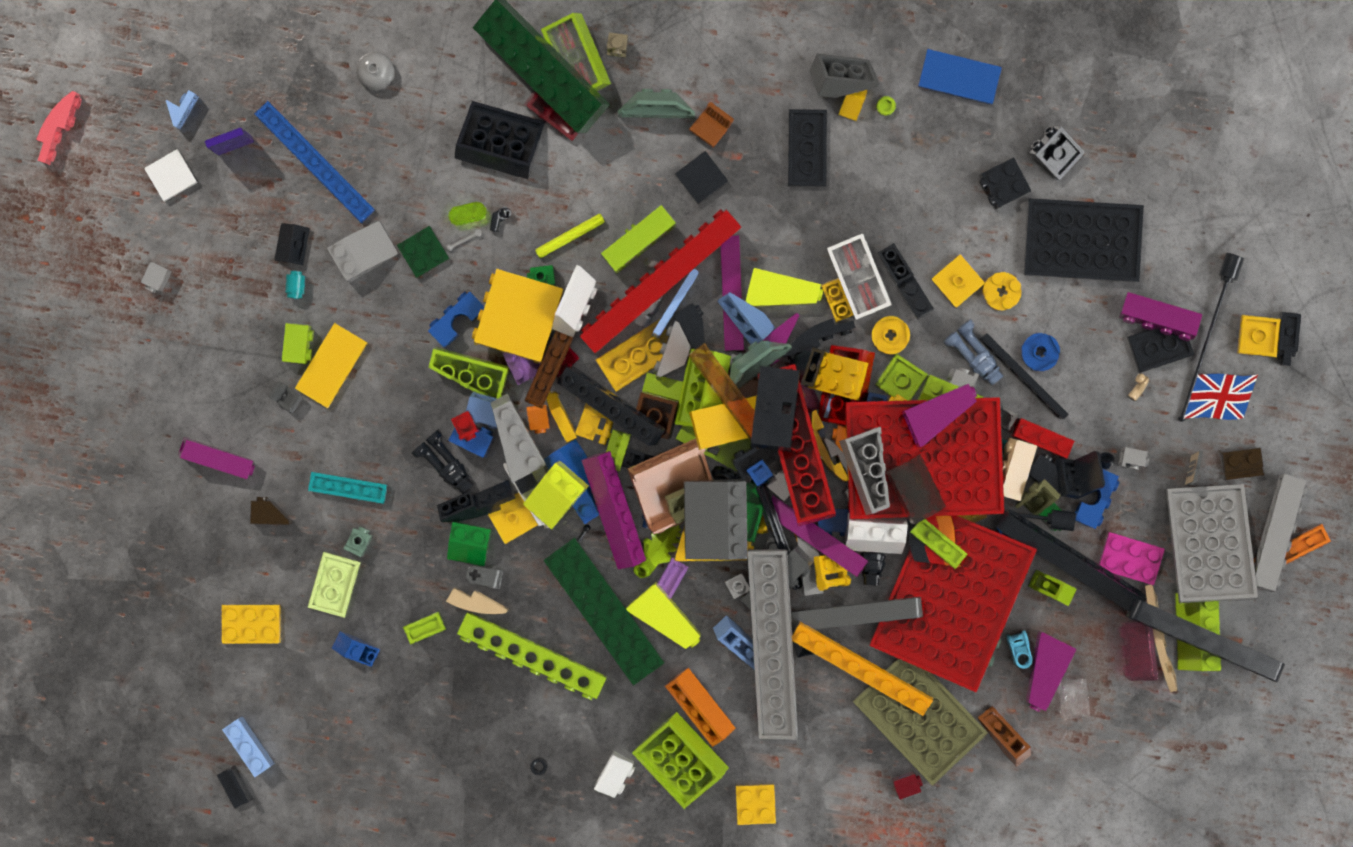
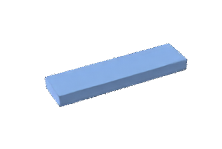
M696 269L690 271L654 329L652 336L658 339L697 278L699 272Z

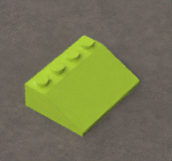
M677 712L632 752L683 809L719 781L729 769Z

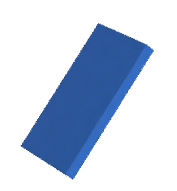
M927 49L918 87L992 105L1002 67Z

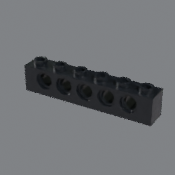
M566 367L557 382L560 386L648 446L657 445L666 430L576 367Z

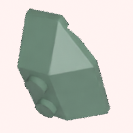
M642 89V92H637L618 110V117L695 119V112L671 89H661V92H653V89Z
M755 341L747 348L749 350L744 355L740 353L732 359L733 363L730 368L727 394L731 396L760 373V366L769 367L791 350V345L770 341L757 343Z

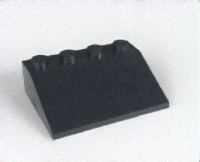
M472 101L455 146L454 158L528 179L539 147L545 121Z

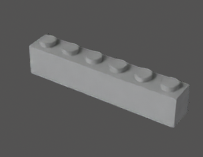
M1286 474L1279 475L1254 563L1256 584L1259 589L1274 592L1281 584L1279 576L1281 570L1283 571L1286 566L1285 555L1291 548V534H1294L1297 527L1295 520L1302 509V504H1300L1301 498L1305 496L1307 486H1305L1306 480Z

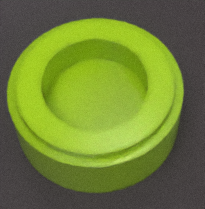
M889 96L881 97L876 104L877 112L882 116L891 115L896 108L894 99Z

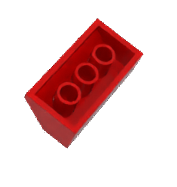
M831 345L830 354L869 363L859 401L835 395L830 402L831 408L828 418H824V414L831 393L822 391L818 413L821 421L846 426L845 403L866 402L875 353L864 349Z

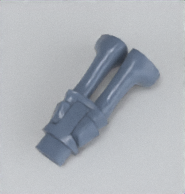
M970 319L961 325L957 331L977 352L976 356L968 349L956 331L950 334L943 343L947 347L953 346L964 356L975 373L983 377V380L987 379L991 385H994L1003 375L999 371L1000 367L997 366L994 356L990 354V351L980 343L973 333L975 324Z

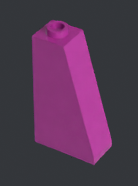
M969 384L962 385L902 411L916 447L924 446L977 402L975 399L977 394L973 386L970 387Z
M187 437L183 438L178 452V456L182 459L244 479H248L249 475L252 476L255 468L252 459Z
M1041 631L1037 634L1026 701L1030 703L1029 707L1038 712L1041 709L1047 711L1077 650Z

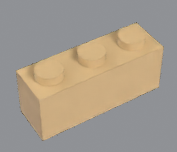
M1009 438L1008 442H1006L1002 459L1004 497L1021 501L1037 449L1036 445Z

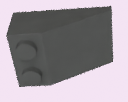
M817 53L809 71L817 94L822 97L837 98L872 89L879 85L870 60Z

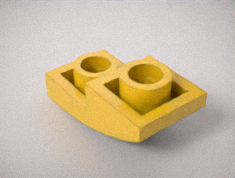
M839 278L821 284L835 322L854 315Z

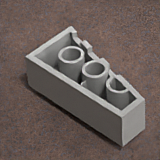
M881 427L839 441L866 515L890 507L888 486L885 478L886 468L883 460L884 450L883 443L881 442Z

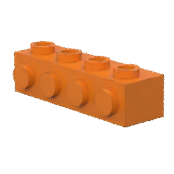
M689 668L679 673L665 686L712 747L723 741L736 729Z

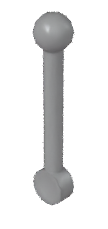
M477 229L475 233L453 244H447L445 248L447 251H452L454 247L474 237H481L482 231Z

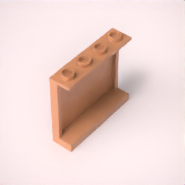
M696 438L628 468L647 527L653 534L662 533L672 526L683 523L676 524L670 516L665 496L683 489L684 481L713 480L704 455L706 449L699 450Z

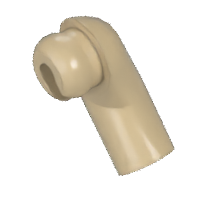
M1142 373L1136 376L1135 381L1137 385L1128 394V397L1133 401L1140 397L1149 383V378Z

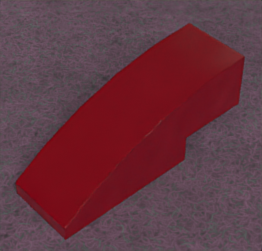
M534 90L524 103V106L555 130L573 141L578 133Z

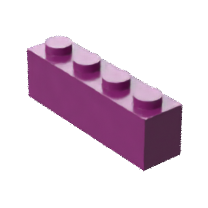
M1127 292L1119 318L1128 324L1138 323L1145 329H1158L1162 334L1178 335L1182 340L1190 341V339L1194 340L1197 335L1203 314Z

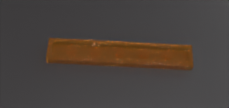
M703 343L688 356L751 440L755 411L706 344Z

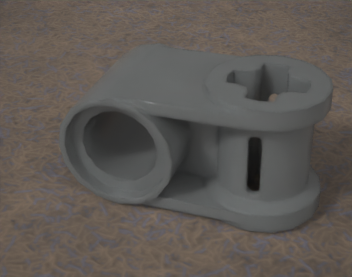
M473 565L467 569L466 578L473 584L500 589L504 570ZM474 569L480 574V577L477 576L476 579H472V576L469 575V572H473Z

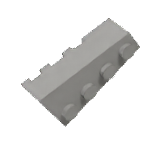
M506 394L491 402L509 476L513 483L545 466L546 463L509 395Z

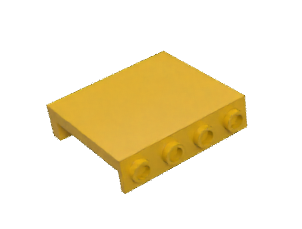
M496 269L495 274L492 273L490 276V291H486L483 302L486 303L484 310L480 309L477 318L480 321L479 327L474 328L472 334L474 345H483L541 364L551 334L554 316L563 295V288Z

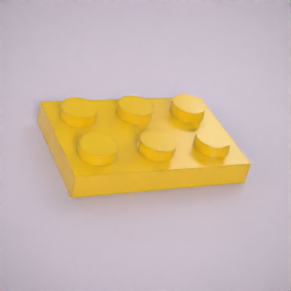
M825 352L814 387L808 386V388L859 401L869 363Z
M281 604L222 605V644L281 643Z

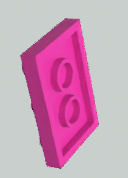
M1108 532L1099 565L1114 574L1154 585L1165 549Z

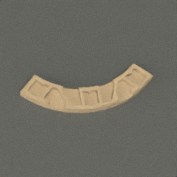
M1152 585L1145 586L1147 603L1159 608L1154 587ZM1152 628L1170 692L1177 691L1176 674L1171 659L1166 653L1165 648L1167 645L1164 633Z

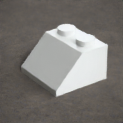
M613 751L595 783L594 790L614 798L617 794L621 795L626 786L623 783L626 777L630 778L635 770L633 767L634 761Z

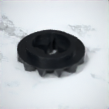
M715 466L711 472L715 480L740 479L739 475L728 467Z

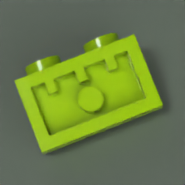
M613 430L606 452H611L616 470L620 472L631 435Z

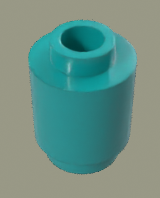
M290 271V274H286L285 293H287V298L302 299V294L305 293L306 276L302 275L301 271Z

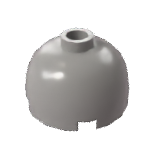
M380 52L366 53L358 61L356 74L364 87L369 90L380 91L387 88L391 81H393L395 69L388 56Z

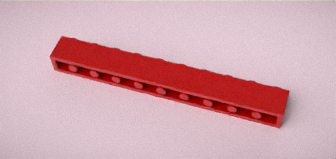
M727 209L717 211L712 216L714 218L712 222L702 224L698 228L700 231L698 234L688 236L683 241L685 244L683 247L673 249L668 254L670 256L669 259L665 262L663 260L659 261L654 266L656 269L654 272L644 274L639 279L640 284L636 287L634 285L630 286L624 292L626 294L625 297L621 300L619 298L615 299L610 304L611 309L607 312L603 310L595 317L597 319L596 322L592 325L588 323L581 329L583 333L580 334V337L594 353L598 352L742 228Z

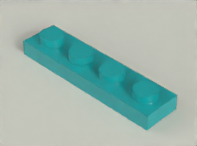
M311 472L308 491L385 504L388 485Z

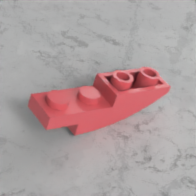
M74 91L70 92L47 116L36 139L43 143L38 158L39 162L50 165L51 161L55 160L56 145L62 139L61 130L69 131L70 127L74 126V115L76 109H79L81 105L80 94Z

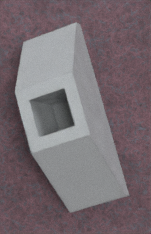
M675 321L673 325L668 326L666 336H669L667 343H663L660 349V354H662L661 361L656 362L653 372H656L655 378L659 379L685 365L691 346L679 322Z

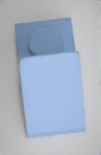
M188 90L187 94L184 93L179 101L180 106L166 100L173 126L181 130L199 96Z

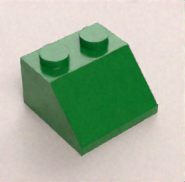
M452 522L447 559L485 567L492 529Z

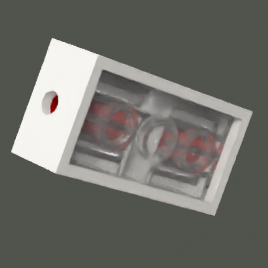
M863 233L827 248L856 320L892 306Z

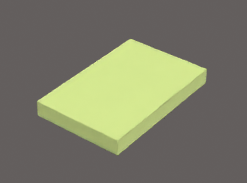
M323 552L308 608L345 618L361 562Z

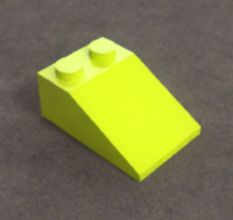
M558 461L541 479L523 505L550 529H553L589 485L564 463Z

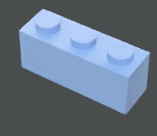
M243 716L222 729L254 777L275 764Z

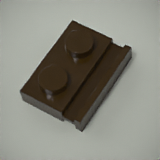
M1261 448L1221 453L1225 480L1264 476Z

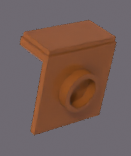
M710 101L689 130L714 148L730 128L734 118Z

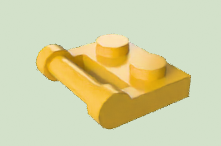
M826 555L813 557L817 588L820 591L835 586L846 587L851 584V578L847 575V570ZM838 573V578L827 580L825 577L827 574Z

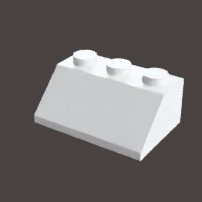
M578 265L575 267L557 308L552 329L574 337L576 331L580 332L583 325L581 318L583 315L587 316L591 306L588 302L590 299H594L598 290L595 288L596 280Z
M848 513L845 545L853 551L902 554L907 536L908 524L906 517L849 519Z

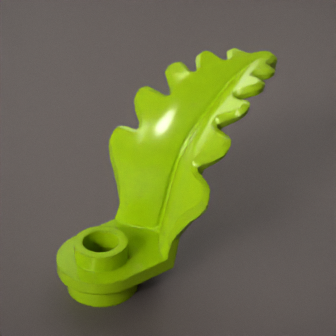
M680 525L672 526L660 534H653L651 532L652 540L648 538L643 540V552L646 561L634 566L633 571L637 577H648L658 564L670 562L671 556L668 552H675L677 550L673 543L680 542L676 538L681 536V533L678 532L682 530L679 527Z

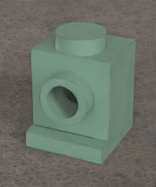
M359 526V528L355 527L343 549L363 557L373 535L369 534L370 530ZM356 537L361 538L362 542L360 544L355 543Z

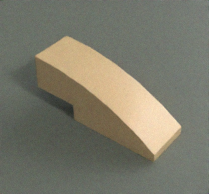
M455 587L446 602L456 607L477 613L503 614L509 610V608L477 590L470 596Z

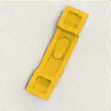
M814 410L811 413V424L819 454L822 457L821 460L834 476L846 482L848 477L841 462L833 465L818 431L823 429L824 426L817 411Z

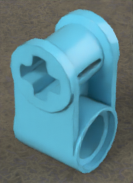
M1023 630L1021 633L1011 636L1007 634L1006 640L1013 663L1019 668H1028L1032 664V655L1026 631ZM1021 654H1025L1027 657V662L1023 665H1020L1018 662V657Z

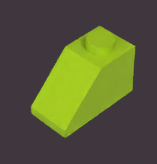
M1037 569L1028 587L1069 606L1077 590L1067 583Z

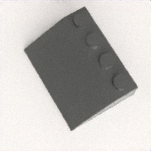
M742 479L684 481L685 559H747L746 481Z

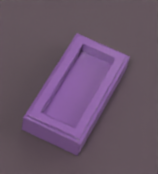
M671 558L658 582V585L667 593L670 599L689 568L674 558Z

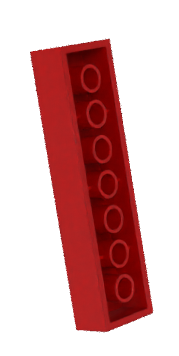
M795 364L781 367V369L797 370ZM799 380L791 452L777 451L797 525L802 526L836 517V512ZM783 405L782 414H790L791 406Z

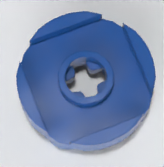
M1043 333L1033 334L1021 346V358L1024 364L1033 371L1049 370L1058 361L1060 347L1056 339L1050 335ZM1037 347L1045 349L1044 357L1041 358L1040 355H1036Z

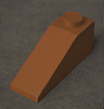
M993 706L978 717V720L1002 752L1016 767L1031 756V747Z

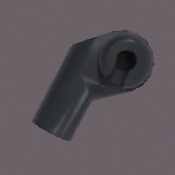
M502 207L493 212L490 231L499 232L500 222L511 217L512 212L509 208Z

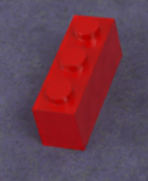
M1022 418L1018 420L1011 434L1016 439L1036 445L1037 448L1065 459L1068 458L1075 442Z

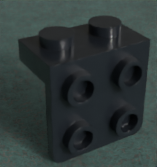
M1093 451L1076 460L1065 458L1055 460L1061 496L1079 499L1105 486L1101 458L1098 451Z

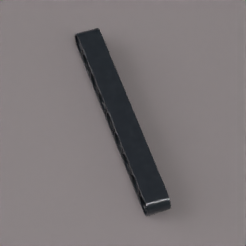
M1007 509L996 523L997 528L1004 534L1037 549L1036 554L1125 610H1129L1133 598L1143 602L1147 601V597L1142 591L1015 511Z
M1133 598L1126 617L1274 682H1279L1285 664L1135 598Z

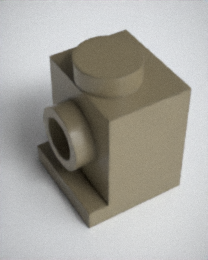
M609 32L607 55L626 58L628 35Z

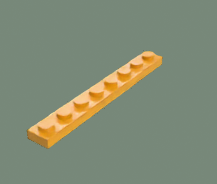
M799 622L792 633L793 642L922 716L933 702L931 696L802 622Z

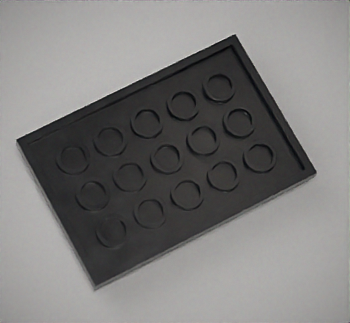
M1029 198L1024 275L1139 282L1144 205Z

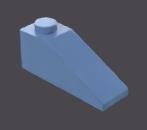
M731 292L717 300L750 345L755 341L759 343L775 329L774 325L762 311Z
M726 615L713 627L717 639L755 670L753 640L738 624Z

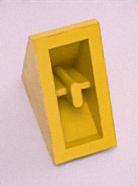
M868 90L845 95L838 115L857 121Z

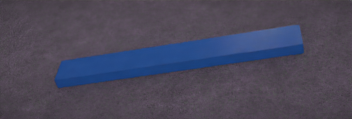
M269 101L254 113L361 223L375 211Z

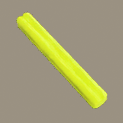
M601 214L595 215L536 248V254L539 258L550 254L605 222Z

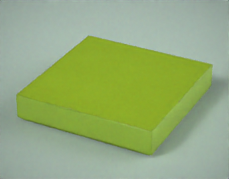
M896 353L875 386L890 396L895 397L896 394H899L906 400H911L928 374Z

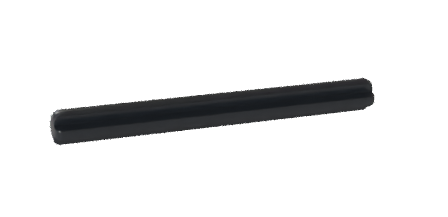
M762 484L756 487V491L777 549L787 550L788 555L791 551L767 485ZM800 576L797 578L799 582L792 588L793 590L802 588L803 584Z

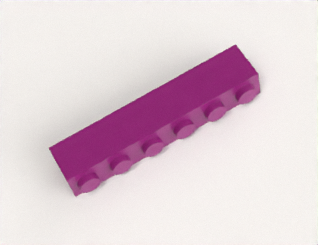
M611 452L599 453L583 459L582 463L617 569L634 567L646 561Z

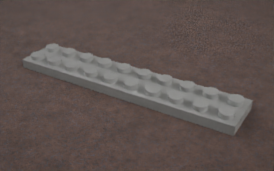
M748 550L759 739L797 740L798 728L787 550Z

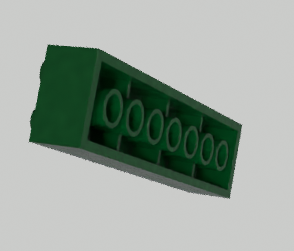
M494 0L472 27L577 133H587L609 107L610 103L506 0Z
M576 537L543 560L633 686L665 663Z

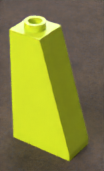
M754 268L745 302L754 307L816 304L817 300L821 301L823 290L820 289L821 284Z
M657 582L626 608L628 612L685 649L689 646L693 648L700 642L701 633Z

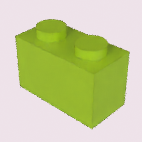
M285 324L282 362L308 365V361H311L312 349H309L310 341L313 342L314 330H311V326Z

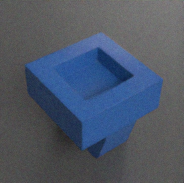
M763 459L747 470V473L757 487L774 477Z

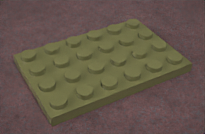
M897 658L886 671L933 698V702L923 716L870 685L853 702L933 786L988 732L932 673Z

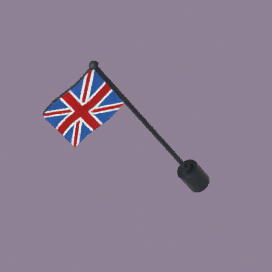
M1231 253L1225 254L1219 276L1222 277L1221 280L1225 281L1181 416L1178 417L1180 422H1184L1186 420L1184 418L1199 417L1225 420L1244 418L1258 374L1251 376L1219 373L1198 375L1228 283H1233V280L1238 281L1245 259L1241 256Z

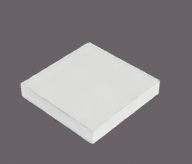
M178 149L144 168L164 202L198 183Z

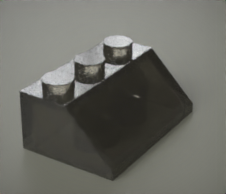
M921 454L885 471L911 524H916L946 507Z

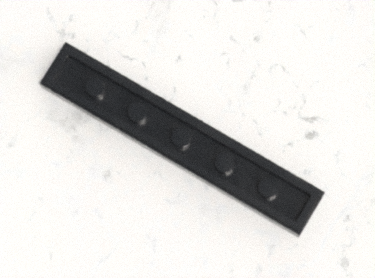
M986 333L980 338V341L1059 419H1065L1069 415L989 334Z

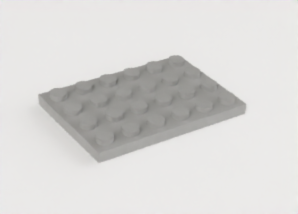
M1244 484L1167 489L1166 495L1179 603L1257 599L1258 592Z

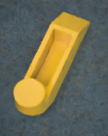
M550 391L547 403L567 443L576 439L577 436L559 399V394L556 391Z

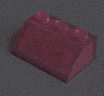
M1134 620L1121 622L1122 626L1119 627V634L1124 642V646H1121V652L1126 661V665H1123L1124 675L1131 681L1158 680L1153 628Z

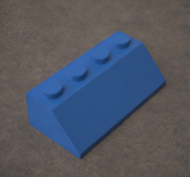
M575 439L544 458V461L549 470L556 462L561 461L589 485L572 505L583 523L586 524L597 517L599 512L582 460L588 457Z

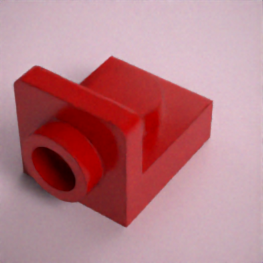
M469 411L451 419L460 440L465 439L467 442L477 437L475 433L479 432Z

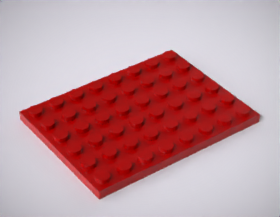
M1000 397L975 398L977 402L921 447H916L902 411L927 400L846 402V439L881 427V442L883 443L884 450L883 460L886 468L885 478L890 503L889 508L866 515L847 464L849 519L1004 514Z
M951 516L954 525L955 544L967 553V556L960 563L961 567L954 569L947 565L916 562L910 550L889 600L921 597L923 617L879 622L869 646L977 693L1037 549L962 517Z

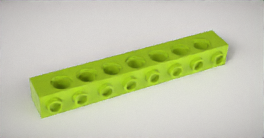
M470 612L466 613L457 633L460 635L461 640L467 643L473 641L478 644V648L484 651L490 649L495 652V656L501 659L506 657L512 659V663L521 668L523 665L527 666L533 674L540 676L542 673L548 676L547 680L555 684L559 681L565 684L564 688L572 692L578 690L582 692L583 697L589 700L598 698L607 676ZM480 627L484 630L482 638L475 636V628ZM499 636L502 639L501 645H493L492 637ZM511 644L518 645L519 652L517 654H512L509 651ZM534 652L537 656L536 661L529 662L526 654ZM546 660H551L554 663L552 670L544 668ZM564 668L570 669L571 677H562L561 670ZM585 676L589 679V684L581 686L578 679Z

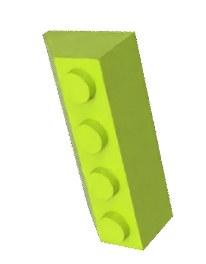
M690 349L675 425L693 428L689 412L722 404L728 370L730 368V355L715 351Z
M1175 593L1176 616L1220 635L1219 601L1179 603L1178 593ZM1177 639L1178 670L1221 671V658Z

